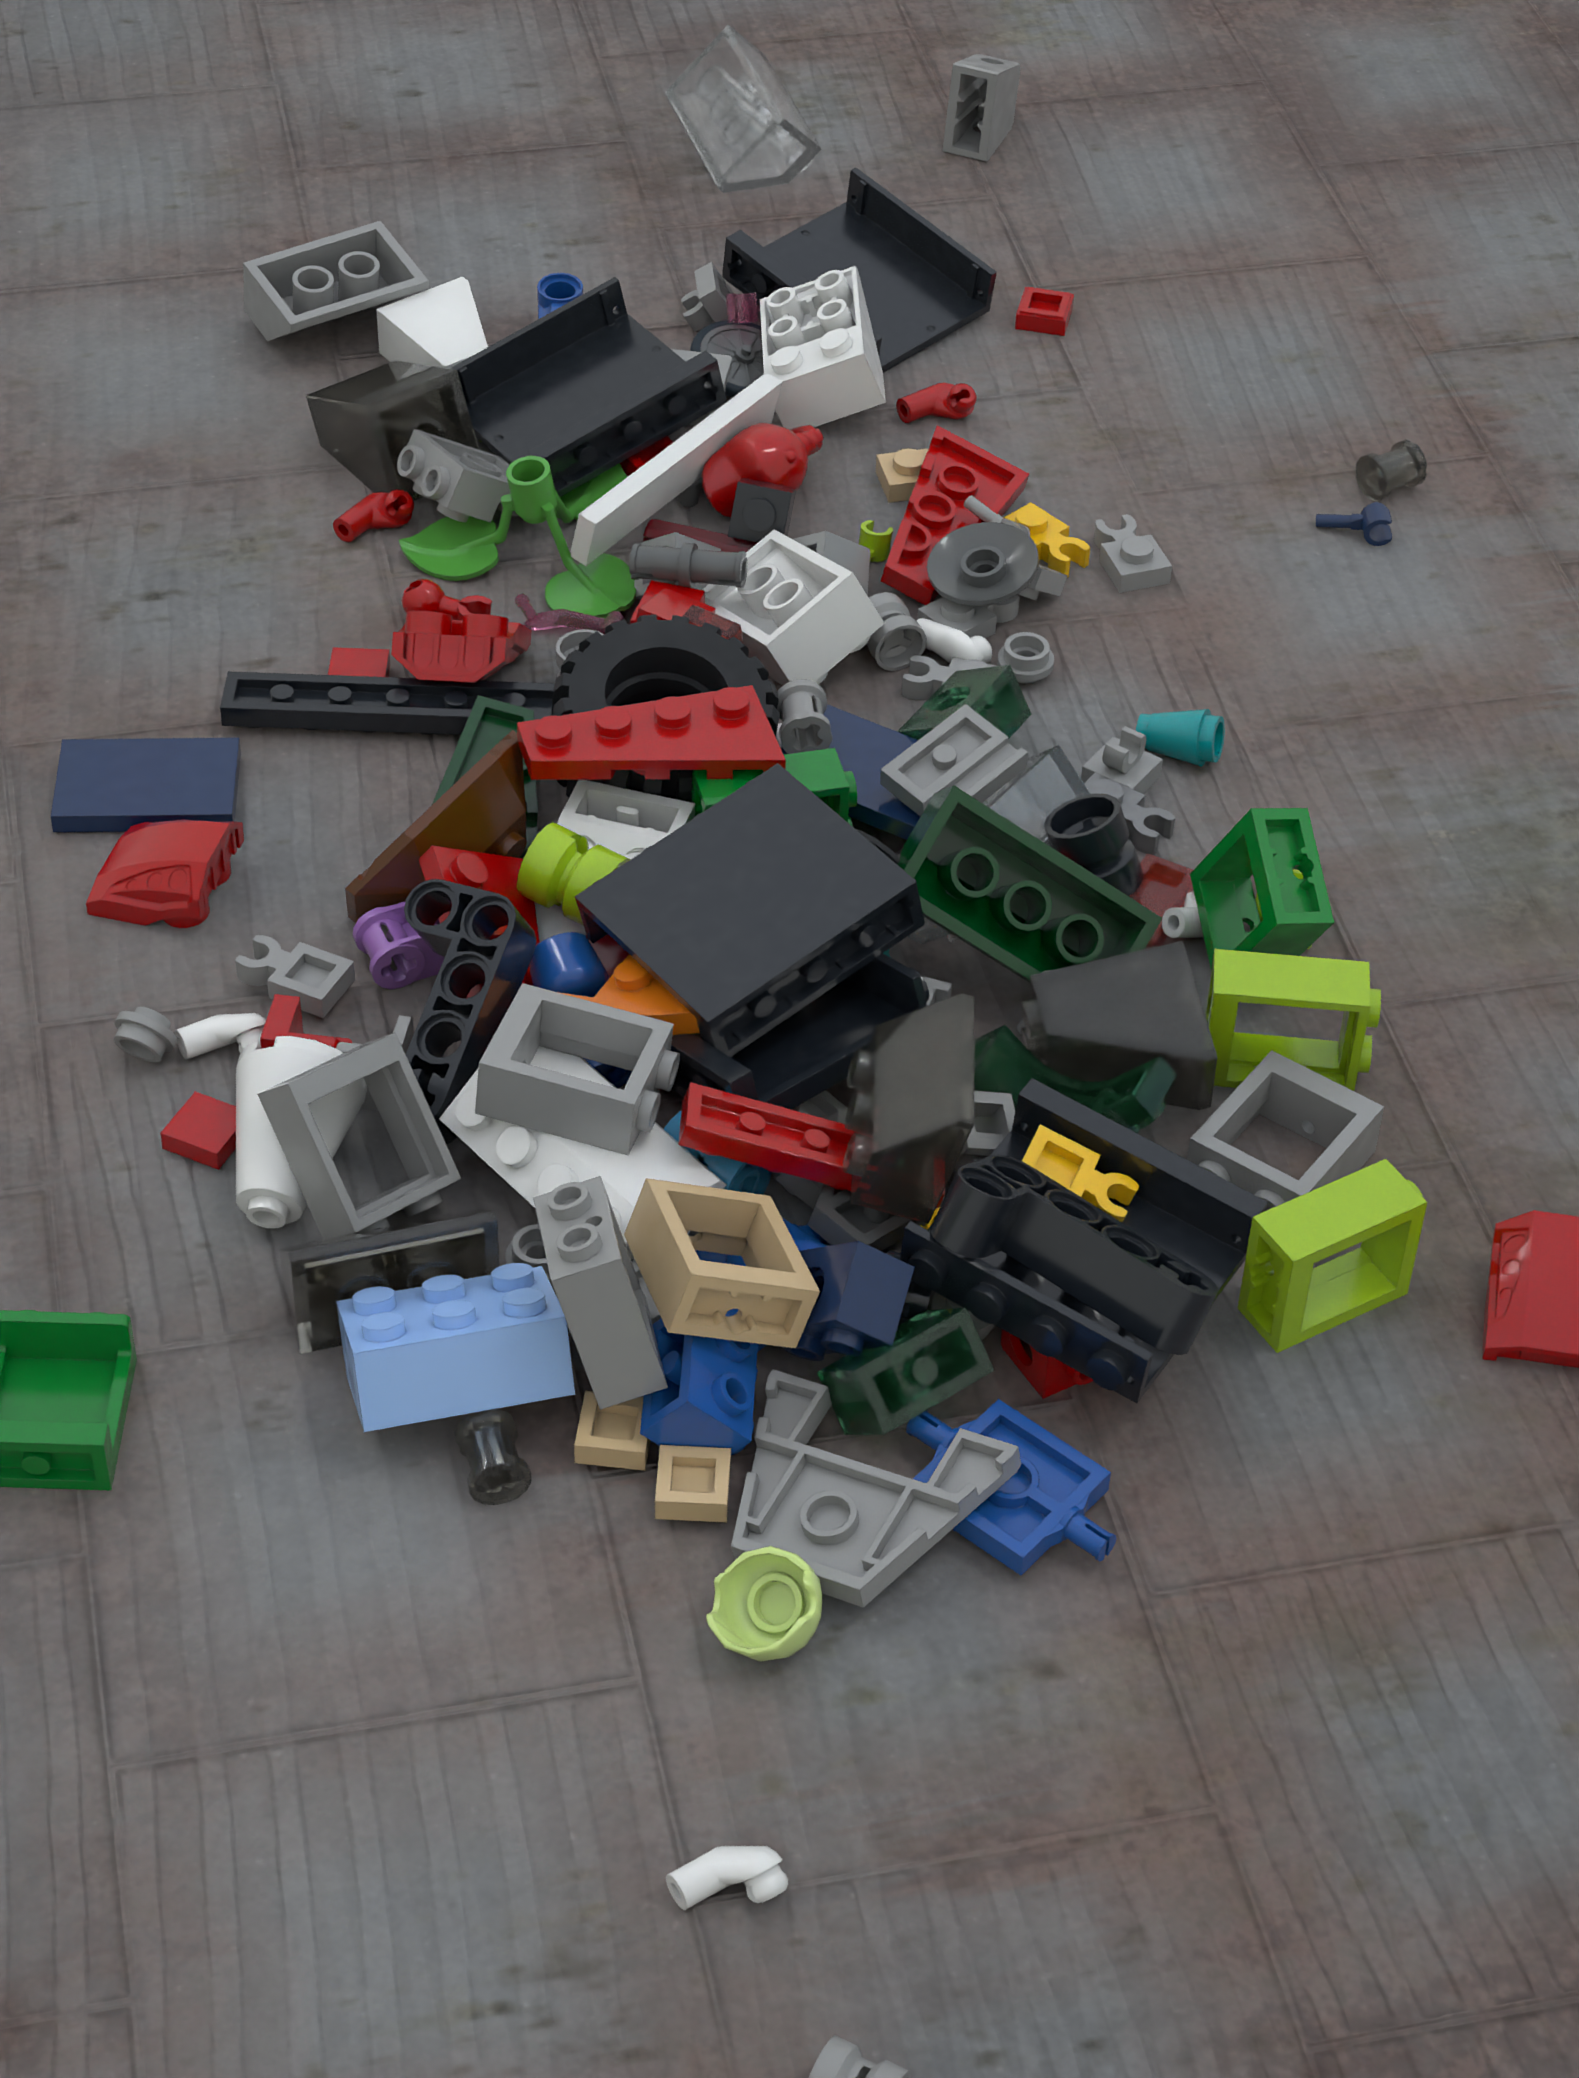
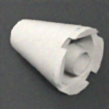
M278 1036L273 1047L256 1050L258 1040L248 1044L240 1054L236 1067V1204L252 1223L264 1228H280L285 1224L297 1221L304 1212L307 1203L257 1094L343 1054L340 1050L316 1040L293 1036ZM364 1078L307 1104L332 1159L364 1103L367 1092V1084Z

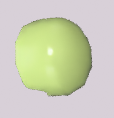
M773 1546L743 1552L725 1569L724 1573H720L715 1577L713 1609L706 1615L709 1628L724 1648L760 1662L787 1658L805 1647L816 1632L822 1612L820 1580L814 1570L795 1553Z

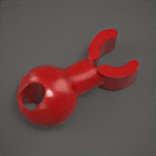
M418 579L412 582L404 590L401 600L405 613L408 611L439 612L452 615V620H462L464 614L491 615V599L479 595L467 596L462 600L445 596L444 591L438 584L429 579Z

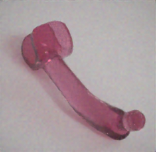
M757 293L726 294L727 323H754L758 321L760 306L757 305Z
M522 593L515 597V604L527 618L524 626L530 630L539 631L565 627L589 629L605 634L606 626L623 619L619 611H612L606 619L567 609H555L536 613L527 595Z

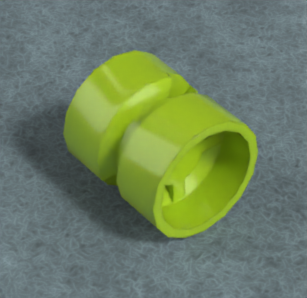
M552 822L537 834L529 846L519 870L517 890L520 895L548 909L554 904L557 906L562 905L564 917L583 925L575 896L631 859L599 844L589 849L586 837Z

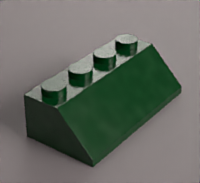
M955 785L934 793L904 844L897 864L916 880L924 917L1038 988L1040 975L1044 971L1077 968L1078 973L1074 976L1073 988H1084L1086 997L1082 1005L1069 1006V1008L1097 1026L1103 1024L1162 920V917Z

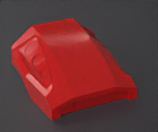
M406 612L404 626L398 632H393L391 655L418 680L476 683L492 676L502 667L516 659L518 655L526 652L531 645L532 630L521 623L509 622L508 618L496 615L464 614L462 620H452L453 616L445 613Z
M175 820L155 823L143 822L132 825L118 839L98 873L86 902L87 915L143 926L160 920L176 928H190L201 924L210 913L208 898L212 890H216L217 886L225 883L231 876L230 857L236 854L237 848H240L244 842L243 823L237 821Z
M1533 1210L1495 1224L1491 1241L1484 1312L1482 1359L1496 1361L1498 1356L1579 1368V1216Z

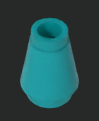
M1209 709L1152 714L1142 713L1138 718L1136 731L1146 736L1145 749L1202 767L1205 762L1216 763L1220 759L1224 745L1225 723L1222 716L1211 715Z

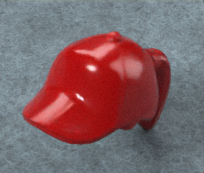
M758 423L742 430L716 451L704 465L702 485L708 501L718 513L731 517L737 483L742 478L797 488L798 490L806 476L808 456L821 449L822 441L824 440L823 434L819 428H814L812 425L800 426L790 430L775 424Z

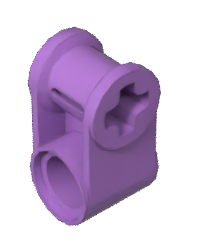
M405 902L372 909L361 916L353 927L354 941L359 950L369 955L371 959L370 973L375 983L382 988H402L414 981L437 975L445 958L433 952L408 923L404 912ZM439 918L434 925L440 924ZM382 924L386 925L388 929L386 937L380 927ZM392 959L397 967L396 971H393L390 967Z

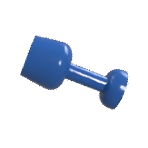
M577 932L561 933L543 940L536 945L529 964L533 986L559 993L594 997V994L598 993L609 979L604 965L588 938L584 934ZM583 1058L616 1088L626 1084L632 1073L630 1070Z

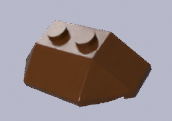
M514 730L509 732L389 845L373 861L369 868L362 874H359L345 888L348 918L356 923L361 916L372 909L405 902L412 889L425 882L418 859L432 845L515 858L521 856L527 844L523 756L517 742V733Z

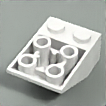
M856 266L841 271H828L816 280L793 288H780L768 297L760 299L764 375L769 373L782 381L775 411L784 428L791 430L805 425L817 427L886 403L883 371Z
M578 780L557 824L586 837L589 849L599 844L632 859L649 846L654 845L695 817V803L587 780ZM535 902L540 942L551 936L566 932H577L586 935L583 925L564 917L562 905L557 906L554 904L548 909Z

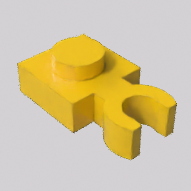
M1030 502L1003 517L1029 528L1030 537L1038 550L1039 560L1048 563V568L1069 577L1070 561L1077 563L1083 568L1089 565L1090 546L1079 538L1069 537L1070 526Z
M1041 1124L1022 1159L1026 1164L1042 1172L1120 1222H1123L1128 1211L1113 1204L1109 1198L1116 1199L1128 1206L1139 1188L1138 1183L1127 1175L1121 1173L1103 1174L1095 1170L1101 1156L1100 1154Z

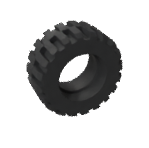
M655 614L639 616L637 622L627 624L625 619L606 626L604 635L596 631L580 642L579 649L571 652L561 665L560 676L555 680L551 716H562L599 710L608 706L631 705L656 701L665 697H681L718 691L727 687L737 688L753 685L775 737L780 713L777 711L779 699L776 687L768 680L769 672L756 656L748 658L749 649L734 636L729 640L722 637L720 628L706 622L700 627L690 624L689 617L673 615L672 620H657V615ZM616 770L612 779L587 780L692 803V770H670V779H645V775L635 773L632 770ZM557 780V782L562 787H567L566 796L570 798L578 780Z

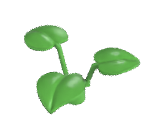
M538 456L521 457L513 461L506 470L510 494L501 497L503 510L498 529L493 520L487 522L469 516L467 522L464 523L445 517L430 524L414 536L399 539L402 552L419 570L443 580H467L486 573L498 563L499 555L495 545L501 544L506 540L512 513L515 511L527 523L538 524L547 521L562 562L568 570L552 577L545 588L546 603L555 615L568 621H595L615 616L620 611H626L636 600V588H634V580L631 579L629 566L621 559L606 553L601 554L587 566L582 563L577 565L571 557L557 518H561L564 523H570L574 518L578 520L579 513L626 479L627 476L620 463L559 497L554 488L548 461Z

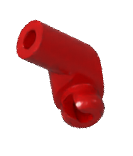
M944 382L937 383L899 398L896 402V409L904 423H910L928 415L958 420L972 413L977 401V395L975 390L965 383L956 385Z
M397 489L390 493L378 492L369 494L334 520V531L342 541L351 542L368 529L399 528L411 519L415 506L414 500L408 492Z

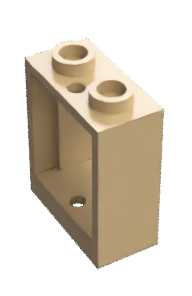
M646 1178L625 1230L624 1237L667 1332L796 1348L820 1290L772 1197ZM689 1231L698 1232L694 1236H688L687 1234ZM695 1250L742 1256L746 1266L700 1260ZM739 1309L735 1315L731 1317L725 1316L729 1310Z

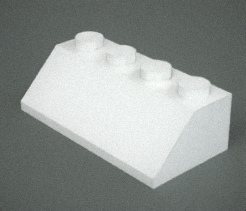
M539 1046L530 1063L533 1066L616 1088L582 1057ZM478 1069L439 1118L533 1207H535L533 1197L552 1192L558 1186L566 1183H580L601 1176L631 1260L634 1257L624 1237V1233L646 1178L724 1189L726 1186L719 1177L686 1148L678 1145V1141L656 1122L650 1133L640 1131L628 1156L475 1114Z

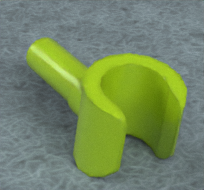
M867 520L861 524L858 544L870 549L871 562L885 561L888 559L891 550L893 528L889 527L885 532L875 533L873 532L874 521Z

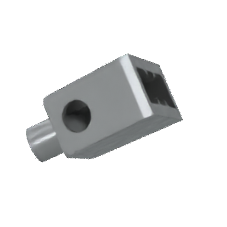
M974 54L953 64L943 143L944 152L986 162L990 159L1010 132L1014 123L1021 70L1019 63L987 55ZM978 126L981 133L976 132L973 128Z

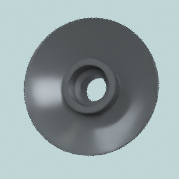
M997 522L975 523L952 531L934 546L927 561L928 577L933 588L950 601L971 606L995 604L1014 597L1032 582L1039 567L1038 550L1031 537L1021 529Z

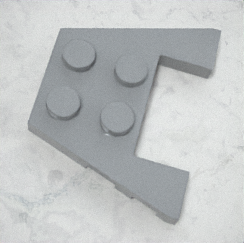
M772 1369L765 1387L767 1401L764 1415L759 1417L755 1433L757 1448L752 1471L746 1474L731 1543L734 1560L743 1552L768 1546L795 1553L814 1570L820 1580L822 1594L864 1608L1017 1473L1021 1466L1019 1447L960 1428L927 1483L907 1478L808 1446L807 1443L832 1405L828 1386Z

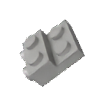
M414 429L407 446L402 449L398 457V473L403 477L410 478L414 482L412 489L430 500L439 502L436 509L440 513L460 522L466 523L469 516L491 522L496 509L503 510L501 497L510 494L506 470L510 464L497 455ZM513 511L512 516H518L515 513V511Z

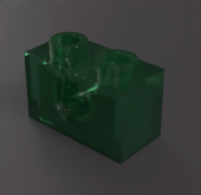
M1010 665L955 671L897 732L919 740L963 705L967 704L1008 736L1009 739L1032 713Z
M967 1307L926 1310L897 1327L892 1346L863 1349L861 1356L846 1355L821 1369L817 1374L822 1385L828 1386L833 1410L845 1435H885L995 1370Z

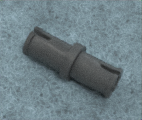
M634 543L630 554L629 570L632 580L679 582L681 587L694 588L696 583L743 588L747 577L748 560L745 551L700 550L695 543H683L681 548L647 546Z

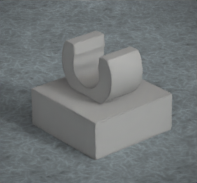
M710 262L695 270L697 290L689 292L681 299L682 304L687 309L683 316L693 331L703 329L713 320L714 322L725 320L741 321L737 297L714 264Z
M1125 726L1121 730V739L1113 736L1082 766V785L1096 772L1144 794L1161 777L1163 759L1144 750L1146 745V736Z

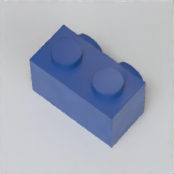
M662 1318L659 1319L652 1326L668 1388L643 1396L640 1434L659 1446L731 1448V1455L739 1453L751 1442L754 1431L753 1410L755 1382L758 1375V1344L668 1333Z

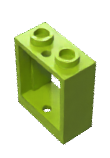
M1214 949L1201 1038L1200 1085L1237 1088L1272 1050L1354 1091L1358 1073H1369L1371 1065L1372 1035H1365L1366 1027H1378L1381 1010V989L1370 988L1369 962ZM1238 1003L1344 1011L1339 1041L1234 1032Z
M1383 1159L1253 1216L1237 1309L1272 1349L1279 1353L1408 1294L1428 1202L1423 1198L1421 1191L1412 1181L1406 1180L1387 1159ZM1361 1243L1360 1248L1313 1268L1314 1263Z

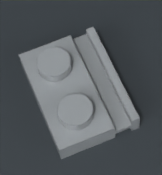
M965 704L881 768L880 784L919 816L924 812L934 793L953 785L982 803L1027 768L1028 752L1022 747L1019 750L1015 749L1008 743V736Z

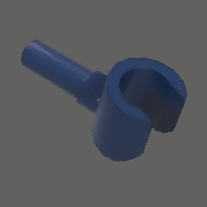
M1374 502L1363 508L1361 514H1316V527L1363 530L1365 540L1374 546H1382L1392 540L1391 528L1387 525L1392 523L1389 509L1382 503Z

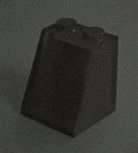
M392 361L306 395L320 446L373 493H390L397 489L408 492L414 501L424 497L412 489L414 482L410 478L401 476L397 469L398 457L402 449L407 446L414 429L479 450L456 369Z
M1183 941L1031 975L1030 1000L1021 1002L1025 1027L1021 1028V1035L1029 1065L1040 1063L1046 1085L1195 1110L1211 1107L1217 1054Z

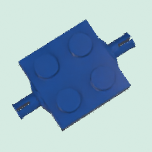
M1000 1399L993 1403L976 1420L954 1429L928 1413L924 1408L918 1409V1413L912 1415L907 1424L906 1433L910 1436L913 1435L936 1451L933 1460L913 1478L923 1483L929 1481L960 1428L1019 1447L1021 1466L1017 1473L953 1528L954 1531L1021 1576L1051 1546L1067 1539L1094 1556L1099 1562L1104 1560L1105 1555L1108 1556L1116 1543V1535L1109 1533L1085 1517V1513L1109 1490L1110 1471Z

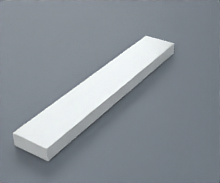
M769 373L763 374L579 513L570 551L571 557L587 566L700 479L708 459L735 435L758 423L771 424L782 381Z

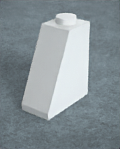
M464 277L376 309L379 353L446 410H450V406L440 374L488 347L469 282Z

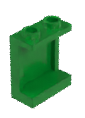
M0 1310V1487L112 1490L137 1362L131 1318L128 1315L104 1312L76 1313Z

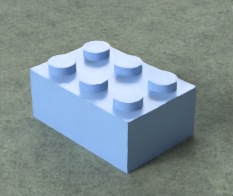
M510 1263L492 1270L491 1275L463 1279L457 1275H440L427 1279L421 1287L394 1291L389 1287H370L356 1292L351 1299L336 1301L347 1380L364 1432L575 1395L567 1321L542 1266L532 1267L524 1263Z

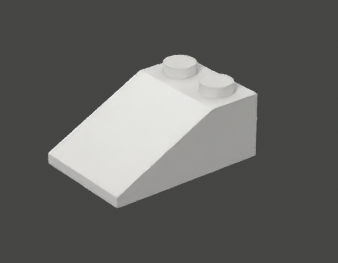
M775 529L746 552L748 567L746 582L743 588L708 584L702 589L705 591V604L716 608L712 623L720 628L722 633L729 639L734 636L749 649L748 657L756 656L769 672V676L782 686L794 680L804 679L820 684L826 678L829 670L849 653L856 652L864 647L869 641L870 636L885 624L853 572Z

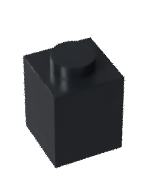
M742 478L737 483L728 537L758 543L774 529L788 536L797 488Z

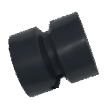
M1097 793L1079 796L1064 802L1046 818L1044 828L1050 846L1127 896L1133 894L1142 884L1144 873L1135 847L1131 840H1128L1130 832L1117 798L1108 794Z

